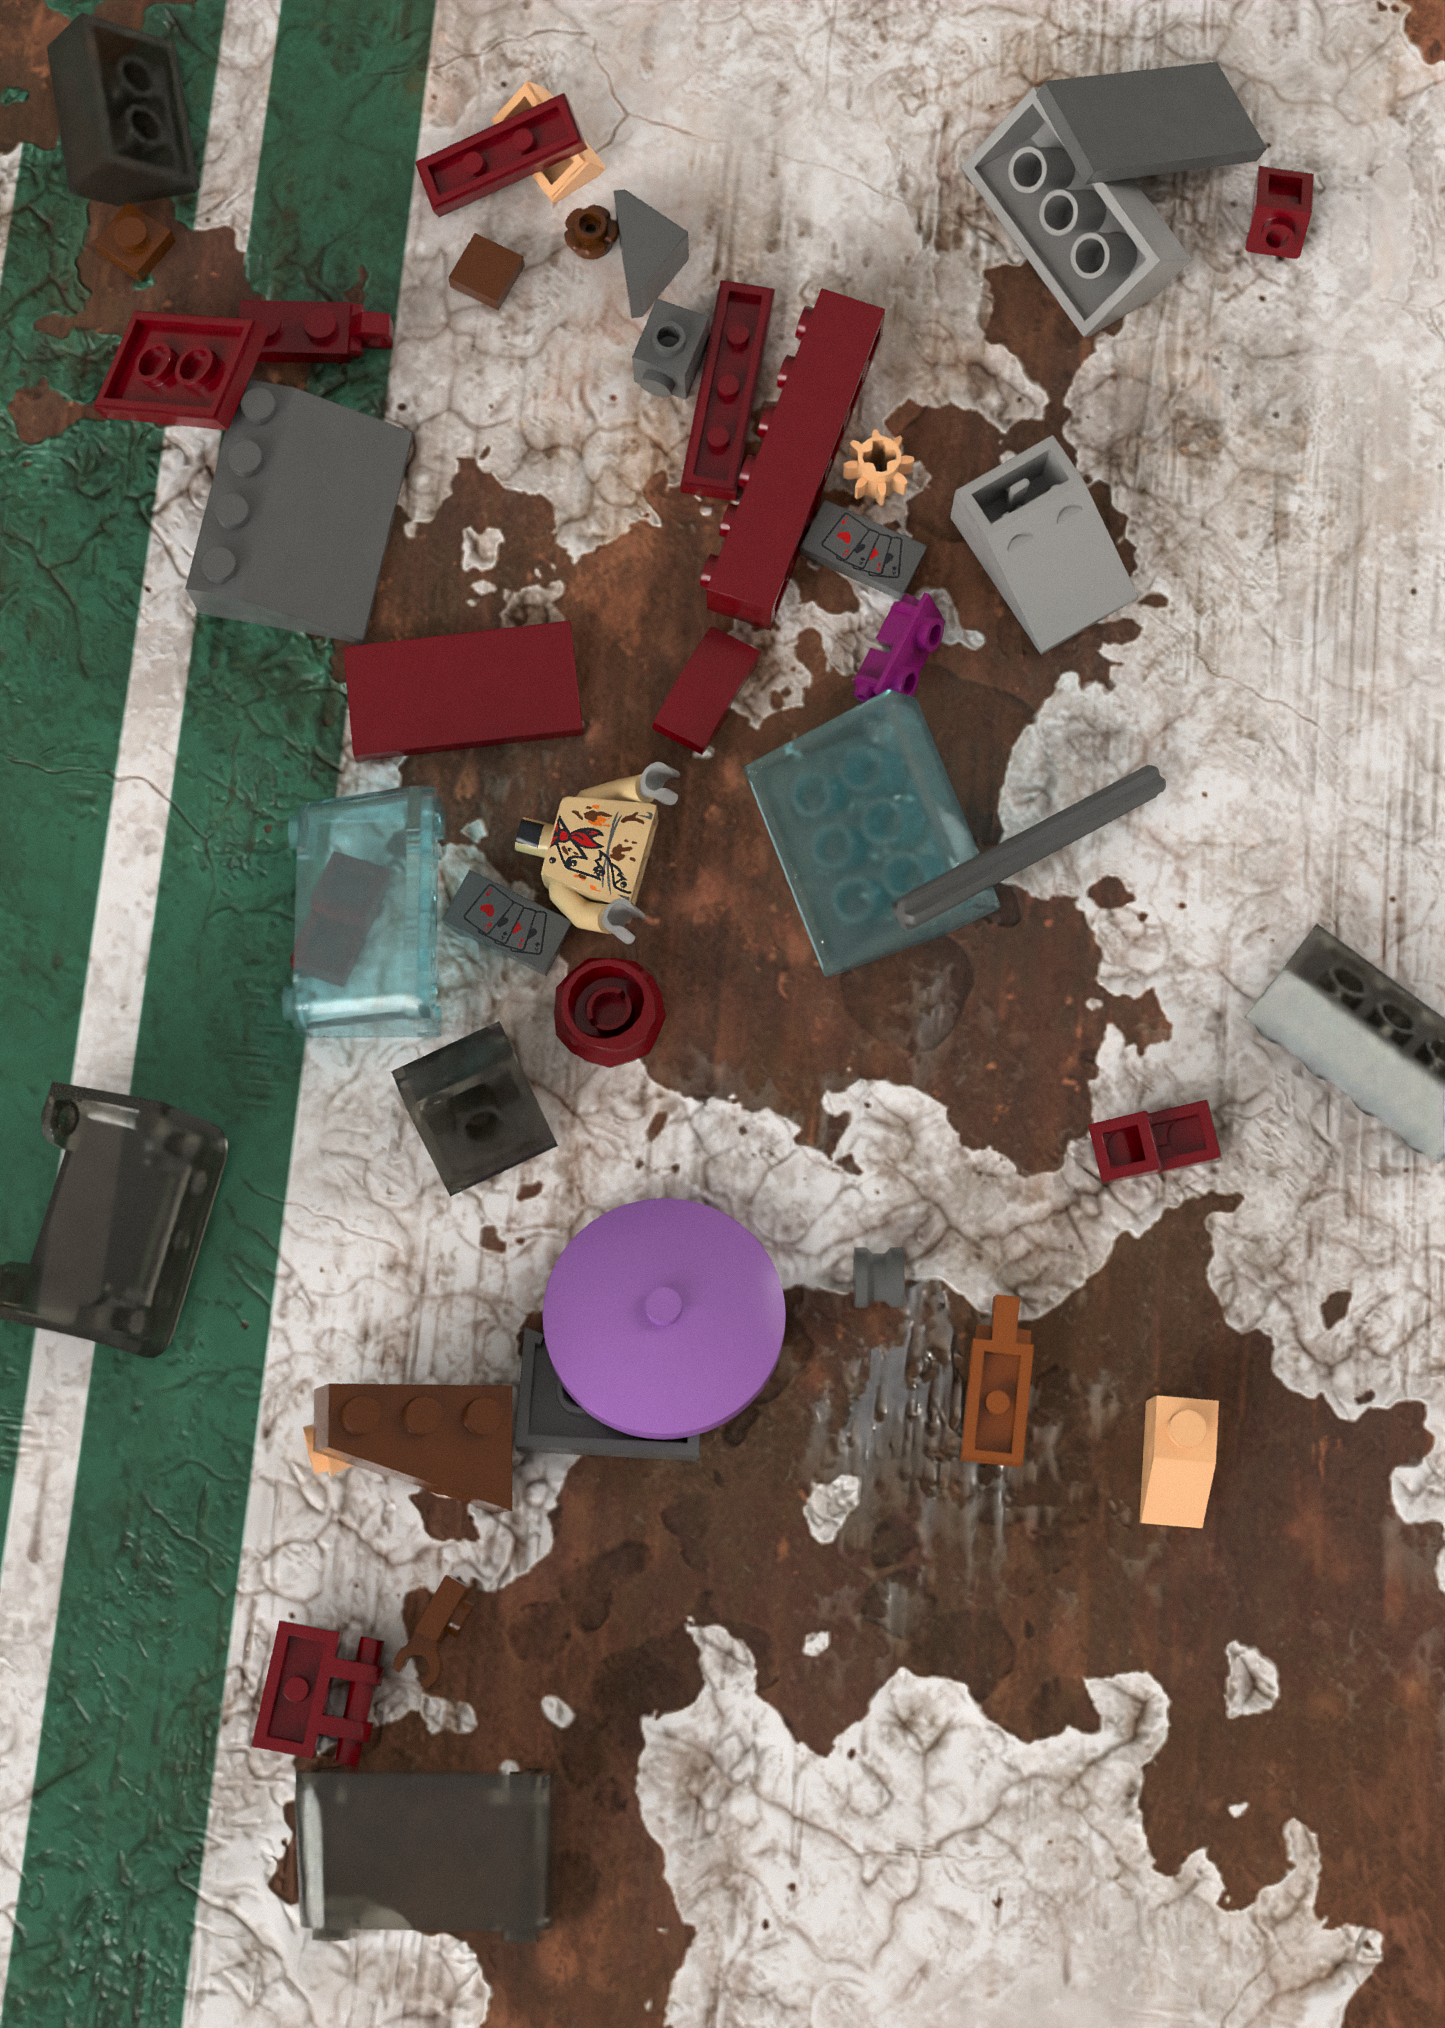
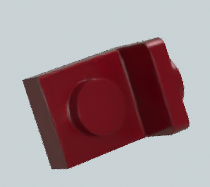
M1259 166L1254 184L1252 218L1246 238L1245 249L1248 252L1292 259L1300 257L1312 214L1314 174Z

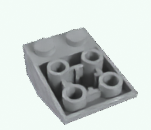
M1054 435L955 490L950 516L951 520L1041 655L1137 600L1138 594L1085 481Z

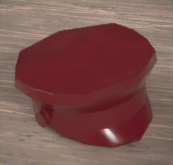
M588 958L572 970L556 987L554 1007L556 1036L570 1052L589 1063L607 1068H614L634 1062L650 1053L658 1039L666 1013L661 991L653 976L636 961L617 958Z

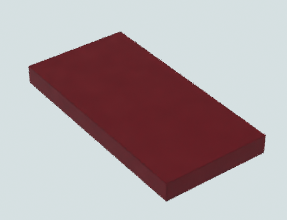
M571 621L343 647L353 756L356 762L584 735Z

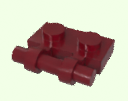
M279 1621L251 1747L314 1759L317 1756L321 1734L338 1738L333 1762L358 1767L363 1742L370 1741L373 1723L368 1722L374 1688L375 1685H382L385 1667L380 1665L384 1640L360 1636L356 1659L349 1660L338 1657L343 1632L288 1621ZM334 1677L351 1681L343 1717L326 1714Z

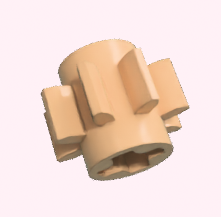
M873 429L871 438L867 439L863 444L855 440L850 442L849 454L853 460L844 463L843 478L849 480L856 479L854 493L856 499L866 495L870 498H875L879 506H883L885 497L893 491L901 495L906 493L908 481L903 475L913 472L914 457L908 455L901 456L903 438L900 435L892 440L888 437L880 436L879 431ZM874 463L881 464L883 472L876 471Z

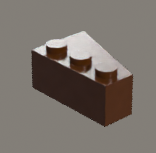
M326 1384L314 1389L313 1452L386 1477L390 1476L438 1495H445L476 1506V1508L490 1513L512 1511V1385Z

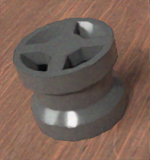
M854 1247L853 1291L855 1308H867L872 1302H886L891 1308L904 1307L905 1271L903 1247H890L885 1253H872L867 1247Z

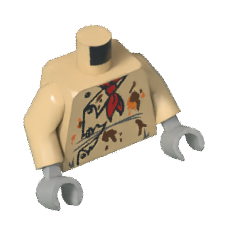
M655 762L646 767L642 774L616 779L581 790L576 797L562 798L554 825L526 817L522 818L516 836L515 851L545 858L541 871L544 887L548 889L550 900L577 928L605 934L612 933L626 944L634 942L636 937L624 927L626 923H631L632 918L636 917L644 920L646 917L635 905L658 825L657 805L650 802L656 799L665 805L675 804L678 800V794L670 789L663 788V785L669 778L680 777V772L662 762Z

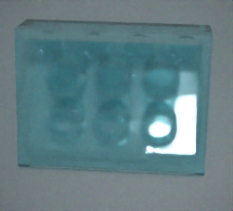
M888 689L743 766L824 977H832L951 933L1001 908L992 886L912 930L900 927L898 919L892 914L893 903L902 895L979 855L917 698Z

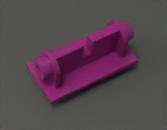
M924 593L921 600L910 595H903L901 601L893 602L876 636L880 644L892 647L890 652L887 653L870 648L857 675L853 679V684L856 686L853 691L854 697L867 704H873L876 697L879 698L891 718L894 719L897 718L905 701H908L914 695L918 686L919 674L930 652L938 648L943 637L946 622L930 594Z

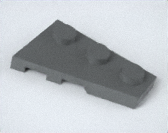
M524 1327L515 1436L516 1451L699 1461L700 1434L679 1439L642 1438L615 1430L589 1415L572 1399L557 1378L547 1352L544 1334Z

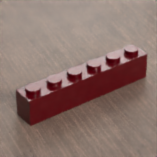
M821 288L814 308L804 307L795 334V338L801 340L795 357L788 354L785 356L778 375L776 387L783 390L776 406L767 404L759 424L757 436L764 438L758 455L751 453L747 455L741 470L738 486L745 488L738 506L731 503L728 505L719 531V536L725 538L719 556L714 554L708 556L701 575L700 587L706 588L708 610L771 631L799 558L800 547L811 526L883 335L884 308Z

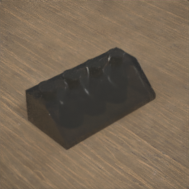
M1316 923L1245 1015V1018L1256 1026L1258 1032L1265 1039L1274 1044H1281L1301 1059L1308 1071L1314 1076L1330 1081L1350 1096L1355 1106L1363 1113L1379 1118L1399 1133L1401 1139L1409 1148L1418 1153L1428 1155L1439 1164L1445 1157V1018Z

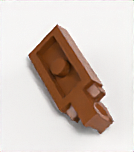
M996 1294V1296H993L990 1326L976 1325L975 1338L971 1340L960 1461L1022 1468L1034 1345L1030 1344L1031 1330L1017 1329L1020 1297Z

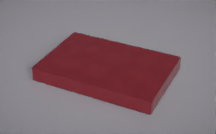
M135 310L93 409L109 419L229 430L270 330L259 319Z

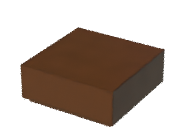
M474 233L448 277L450 287L499 311L525 266L524 257Z

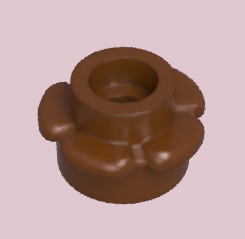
M590 205L586 209L577 208L569 214L565 221L567 231L564 233V238L567 245L578 256L589 260L599 259L605 256L611 250L613 243L616 242L619 233L618 224L615 220H611L610 212L602 206ZM592 226L596 228V231L594 233H587L586 228Z

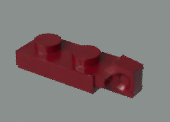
M240 300L238 318L259 319L270 330L257 362L351 364V358L363 356V349H393L394 326L390 313L365 311L364 305L351 304V302Z

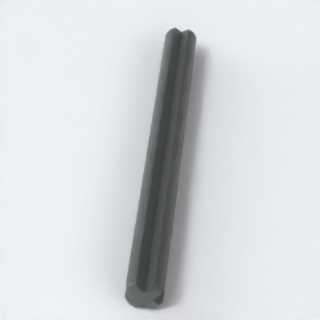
M1146 765L902 895L893 903L892 914L898 919L900 927L912 930L1154 799L1165 790L1166 780L1160 776L1156 766Z

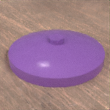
M671 1198L648 1199L620 1206L606 1212L583 1228L569 1242L553 1267L544 1295L542 1312L545 1343L551 1365L557 1378L572 1399L589 1415L615 1430L637 1437L661 1440L685 1438L708 1432L725 1424L746 1409L761 1393L776 1368L782 1350L786 1321L782 1284L771 1258L759 1241L739 1222L712 1207L693 1201Z

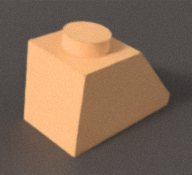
M1158 1395L1146 1401L1140 1523L1203 1528L1216 1465L1219 1401Z

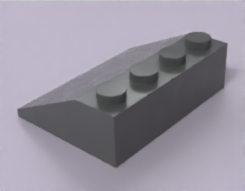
M249 379L229 430H225L185 587L198 613L364 644L414 437L413 433L294 387Z

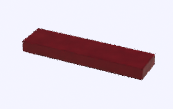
M720 280L680 484L682 493L736 501L739 477L743 467L775 300L774 288Z

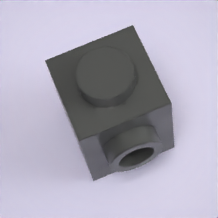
M656 298L632 356L634 382L639 383L644 390L655 396L666 398L673 395L686 400L707 350L710 336L709 316Z

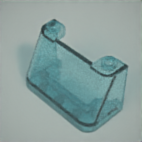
M407 786L301 804L299 815H290L288 823L289 846L291 850H297L293 985L284 986L282 1006L284 1020L294 1021L295 1030L301 1038L441 1037L442 1008L441 1006H436V985H439V972L436 968L438 860H442V848L439 840H445L446 811L436 786Z

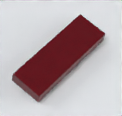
M562 93L416 161L415 164L432 210L438 217H441L588 148L571 103L566 94Z

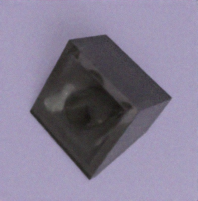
M500 1021L391 1071L404 1105L450 1197L558 1146Z

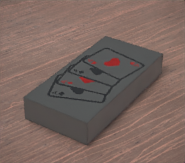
M824 500L800 547L801 556L900 601L903 595L906 594L927 551V545L827 500Z
M470 869L442 918L444 925L544 976H547L573 928V923L569 919Z

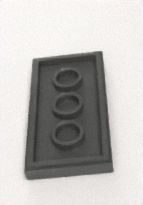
M1218 62L1044 81L1036 94L1085 185L1258 161L1267 149Z

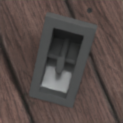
M615 190L616 221L619 230L618 234L631 318H638L644 316L656 301V298L661 295L689 260L688 232L627 190Z

